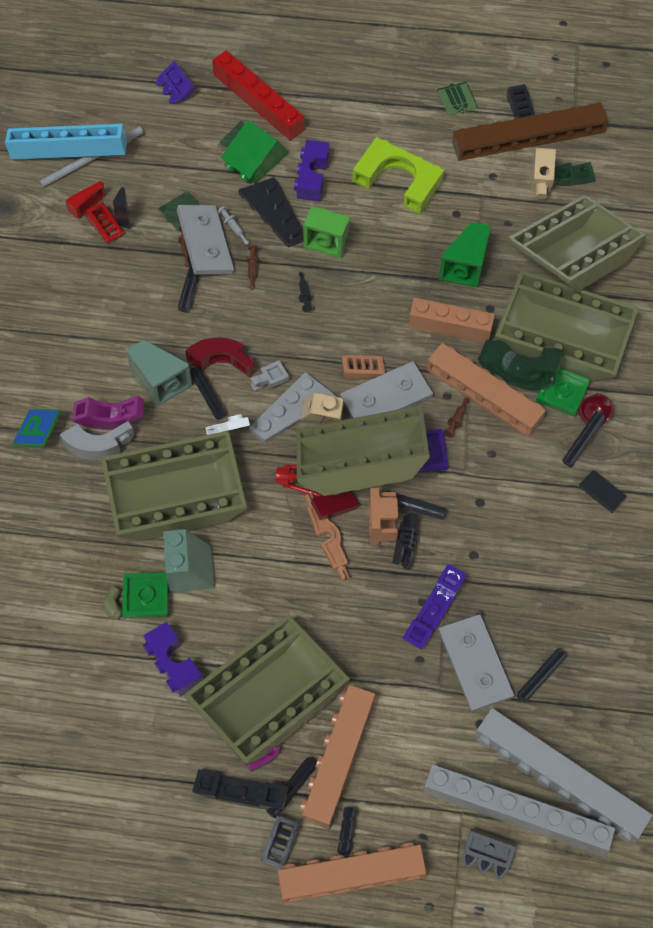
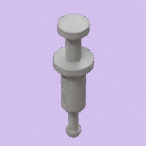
M222 206L218 213L223 214L226 218L224 224L229 225L234 233L242 238L244 244L248 245L249 241L244 237L243 230L235 221V215L230 216L226 211L227 207Z

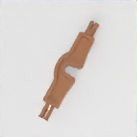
M313 493L305 495L309 505L307 513L311 519L315 535L331 536V538L321 543L324 554L329 560L333 571L338 570L342 582L345 579L349 580L351 577L346 569L348 562L340 546L341 536L338 528L328 518L319 520L311 504V500L314 498Z

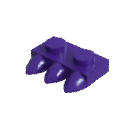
M175 61L159 75L156 81L157 86L165 84L162 94L172 93L169 103H176L180 100L184 102L197 89Z

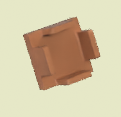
M370 488V546H379L380 541H397L398 529L396 528L395 520L398 519V504L396 492H379V488Z

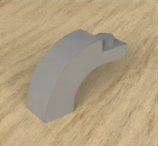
M128 421L103 435L89 434L79 424L59 434L62 444L68 451L80 458L94 461L101 460V457L121 453L119 446L129 443L135 437L133 428Z

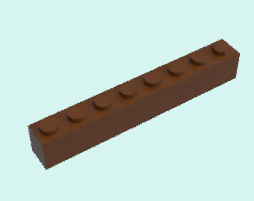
M602 103L588 104L550 113L535 114L524 118L478 125L472 128H462L453 132L452 144L458 161L605 133L608 118Z

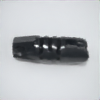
M412 513L405 515L402 523H400L392 560L393 564L398 565L403 558L402 566L406 570H409L412 565L418 533V516Z

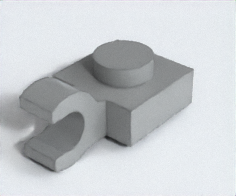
M276 361L261 368V375L252 377V384L250 385L254 392L261 390L266 384L271 389L289 381V375L281 362Z

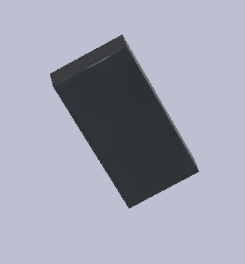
M594 470L579 484V488L611 513L627 497Z

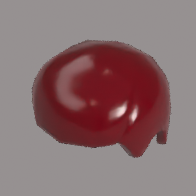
M600 393L588 396L579 405V417L587 424L593 414L598 411L605 416V420L601 424L603 425L610 419L613 413V404L607 396Z

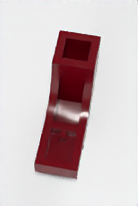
M223 337L207 338L194 343L185 350L187 362L194 367L199 366L202 372L212 364L227 363L240 370L249 378L255 373L253 358L245 354L243 344L233 339Z

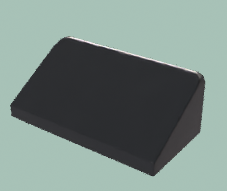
M122 187L113 200L116 222L119 226L130 229L125 188Z

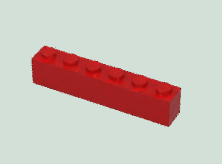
M225 50L212 60L213 75L289 141L304 131V116L231 53Z

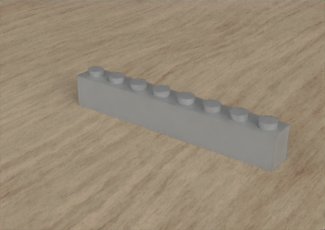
M493 708L476 731L475 737L478 738L477 741L486 748L491 747L496 750L500 758L505 761H512L524 774L530 773L536 777L540 785L546 788L551 787L557 791L556 794L565 801L570 800L577 805V809L586 815L591 814L597 818V822L614 827L615 831L618 832L617 835L628 843L630 841L635 843L639 839L653 816Z
M433 764L423 792L429 796L603 857L610 850L615 831L614 827Z

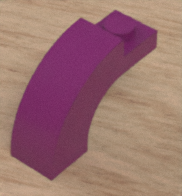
M136 396L122 402L105 403L88 397L74 402L72 421L82 426L103 430H114L127 421L133 426V421L142 418L144 399Z

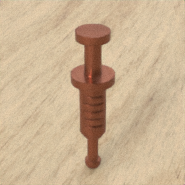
M180 225L178 230L182 236L178 238V242L182 247V256L186 262L185 266L189 267V253Z
M254 244L248 246L250 256L246 258V262L249 263L248 277L250 279V290L254 289L256 266L259 263V258L255 256L258 246Z
M464 398L462 406H458L453 417L448 419L447 422L450 426L443 431L446 437H453L454 428L461 426L460 420L466 411L465 406L469 402L468 398Z

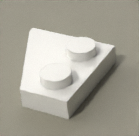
M242 414L228 417V422L205 427L206 433L210 435L249 426L248 417L243 418Z

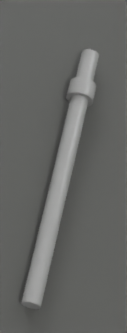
M140 126L128 133L125 132L127 144L133 138L143 134ZM84 156L39 180L42 187H45L100 156Z

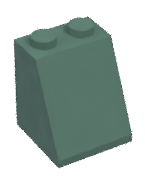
M146 340L134 343L126 350L130 371L156 407L192 387L189 365L183 360Z
M186 529L163 531L165 568L170 593L215 589L211 546Z

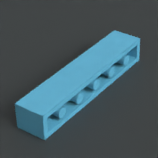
M123 124L9 128L5 144L11 159L109 156L126 154L127 137Z

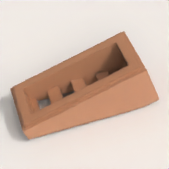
M342 356L341 363L344 380L374 378L385 374L383 356ZM373 363L378 364V370H374ZM365 364H369L370 370H366Z

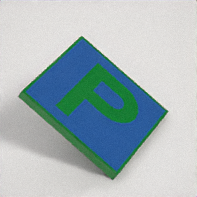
M29 409L12 445L44 447L61 410Z

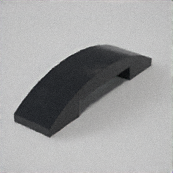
M198 769L192 792L240 806L283 811L289 787L265 782V784L222 776L221 773Z

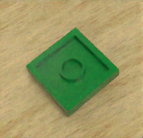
M551 364L536 402L575 417L591 379Z
M166 573L123 574V619L168 617V580Z

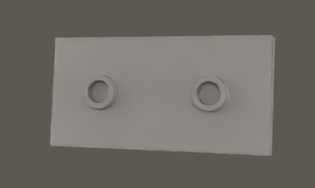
M178 205L176 210L194 274H232L234 268L216 205Z
M414 361L340 393V398H343V404L351 418L412 407L433 397V392Z
M480 614L438 628L439 635L471 713L514 698V693Z

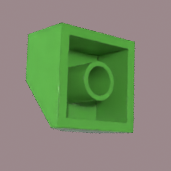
M311 206L303 225L304 248L342 258L349 232L350 217L342 213L328 211L322 207Z

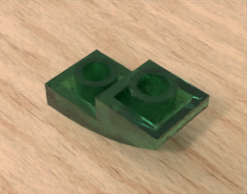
M571 162L555 166L554 178L556 185L573 186L596 182L591 162L572 166Z

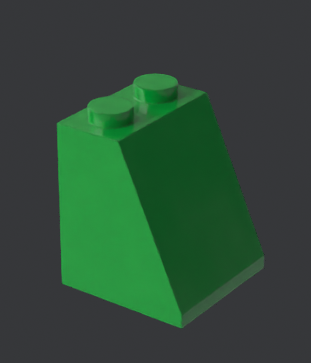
M247 120L220 158L226 162L224 166L232 172L238 171L240 173L238 176L248 183L250 180L256 184L289 152L277 139L250 120Z
M470 222L442 254L438 280L478 288L491 226Z

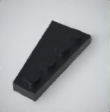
M275 177L238 190L241 198L249 203V206L261 216L265 223H268L272 231L288 248L304 242L303 230Z

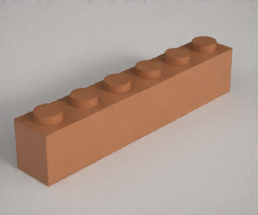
M441 343L427 361L426 370L527 437H530L542 422L546 410L539 403L526 398L521 391L514 390L504 380L497 379L487 369L480 368L470 358L457 353L453 347Z
M352 685L348 686L347 692L342 691L338 703L342 705L339 713H334L331 725L334 726L332 734L327 733L323 744L327 748L324 756L320 754L315 768L319 769L316 777H311L307 790L311 791L309 798H304L299 812L303 813V821L328 830L330 829L375 700V693Z
M414 843L402 844L399 849L391 850V847L379 848L377 853L367 854V851H360L354 853L353 857L344 858L343 855L333 856L329 858L330 861L321 863L318 859L306 862V865L296 867V864H287L282 866L281 870H278L283 904L424 879L426 876L421 845L415 846Z

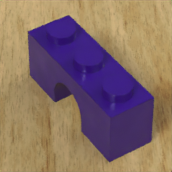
M306 140L305 147H301L300 159H302V163H298L297 174L299 179L295 178L294 190L297 191V199L320 202L323 189V174L314 173L313 171L327 169L329 143Z
M167 621L143 635L145 640L143 647L149 656L153 655L156 662L154 664L159 673H165L169 679L166 683L172 693L176 691L179 697H181L203 680L202 675L191 658L181 663H175L169 659L170 654L179 648L180 645L178 638Z

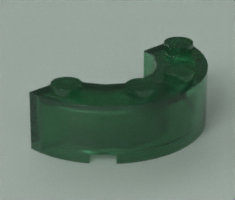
M486 339L477 360L491 375L496 373L511 386L527 390H542L548 388L549 384H554L565 354L564 350L559 348L544 347L539 357H527L514 352L508 347L506 342Z

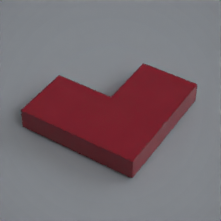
M352 491L337 495H322L311 500L319 520L356 510L359 507Z

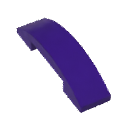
M447 564L419 614L413 619L402 637L403 640L420 650L425 647L451 606L467 574Z

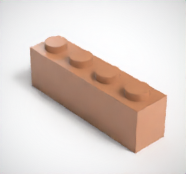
M414 298L408 327L488 344L495 314Z

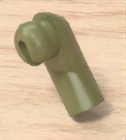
M113 586L110 587L103 601V608L108 617L119 619L122 615V609L118 608L116 600L121 591Z

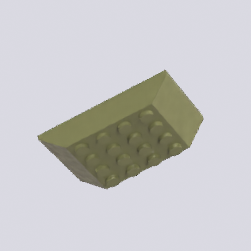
M584 194L509 236L507 241L524 256L534 261L570 288L579 292L628 262L644 241L646 235Z
M521 270L495 338L512 355L548 367L552 364L591 379L590 381L615 378L639 308L585 290L577 292L567 284Z
M422 405L296 429L298 483L324 496L412 480L430 458Z
M229 431L101 457L117 537L138 541L163 536V531L183 529L189 531L226 523L247 509Z
M288 614L185 693L184 698L239 759L247 765L261 760L330 704L349 682L350 678Z

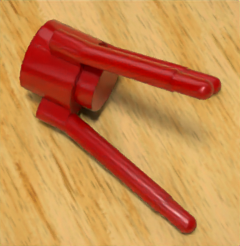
M285 464L284 467H277L276 484H283V488H290L306 494L313 493L315 497L322 496L318 492L291 484L297 479L296 471L292 470L297 469V464Z

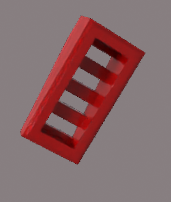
M99 181L66 199L68 212L77 219L81 218L87 209L93 207L106 196L104 183Z
M103 201L86 210V218L107 244L124 235L123 230ZM102 213V216H101V217H99V218H97V219L95 218V216H97V215H99V214ZM107 219L106 222L102 224L99 223L100 221ZM111 224L110 228L106 230L103 229L107 225ZM113 230L116 231V233L111 236L107 235V233Z

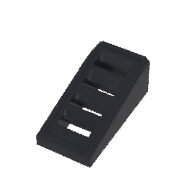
M526 85L509 87L506 97L514 118H524L520 117V115L525 114L529 116L535 115Z
M279 814L277 815L261 858L262 862L282 869V866L287 861L300 822ZM280 823L293 828L292 832L279 828ZM276 833L289 837L288 842L275 837ZM273 842L285 846V851L273 847ZM271 851L273 853L281 855L282 859L278 860L276 858L268 856V854Z

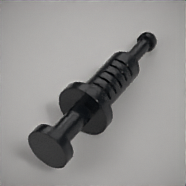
M300 272L299 301L304 303L302 310L310 312L312 305L309 304V301L312 299V295L308 292L303 272Z

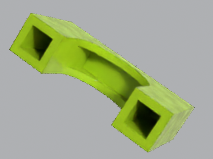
M376 137L354 167L352 181L370 189L383 171L391 168L406 170L413 176L414 181L404 194L403 206L421 214L443 182L444 169L407 152L403 148L396 147L388 141Z

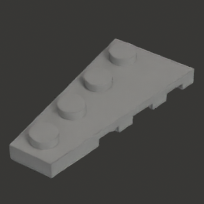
M305 372L249 427V431L265 444L287 431V428L303 421L300 418L305 398L313 393L337 396Z

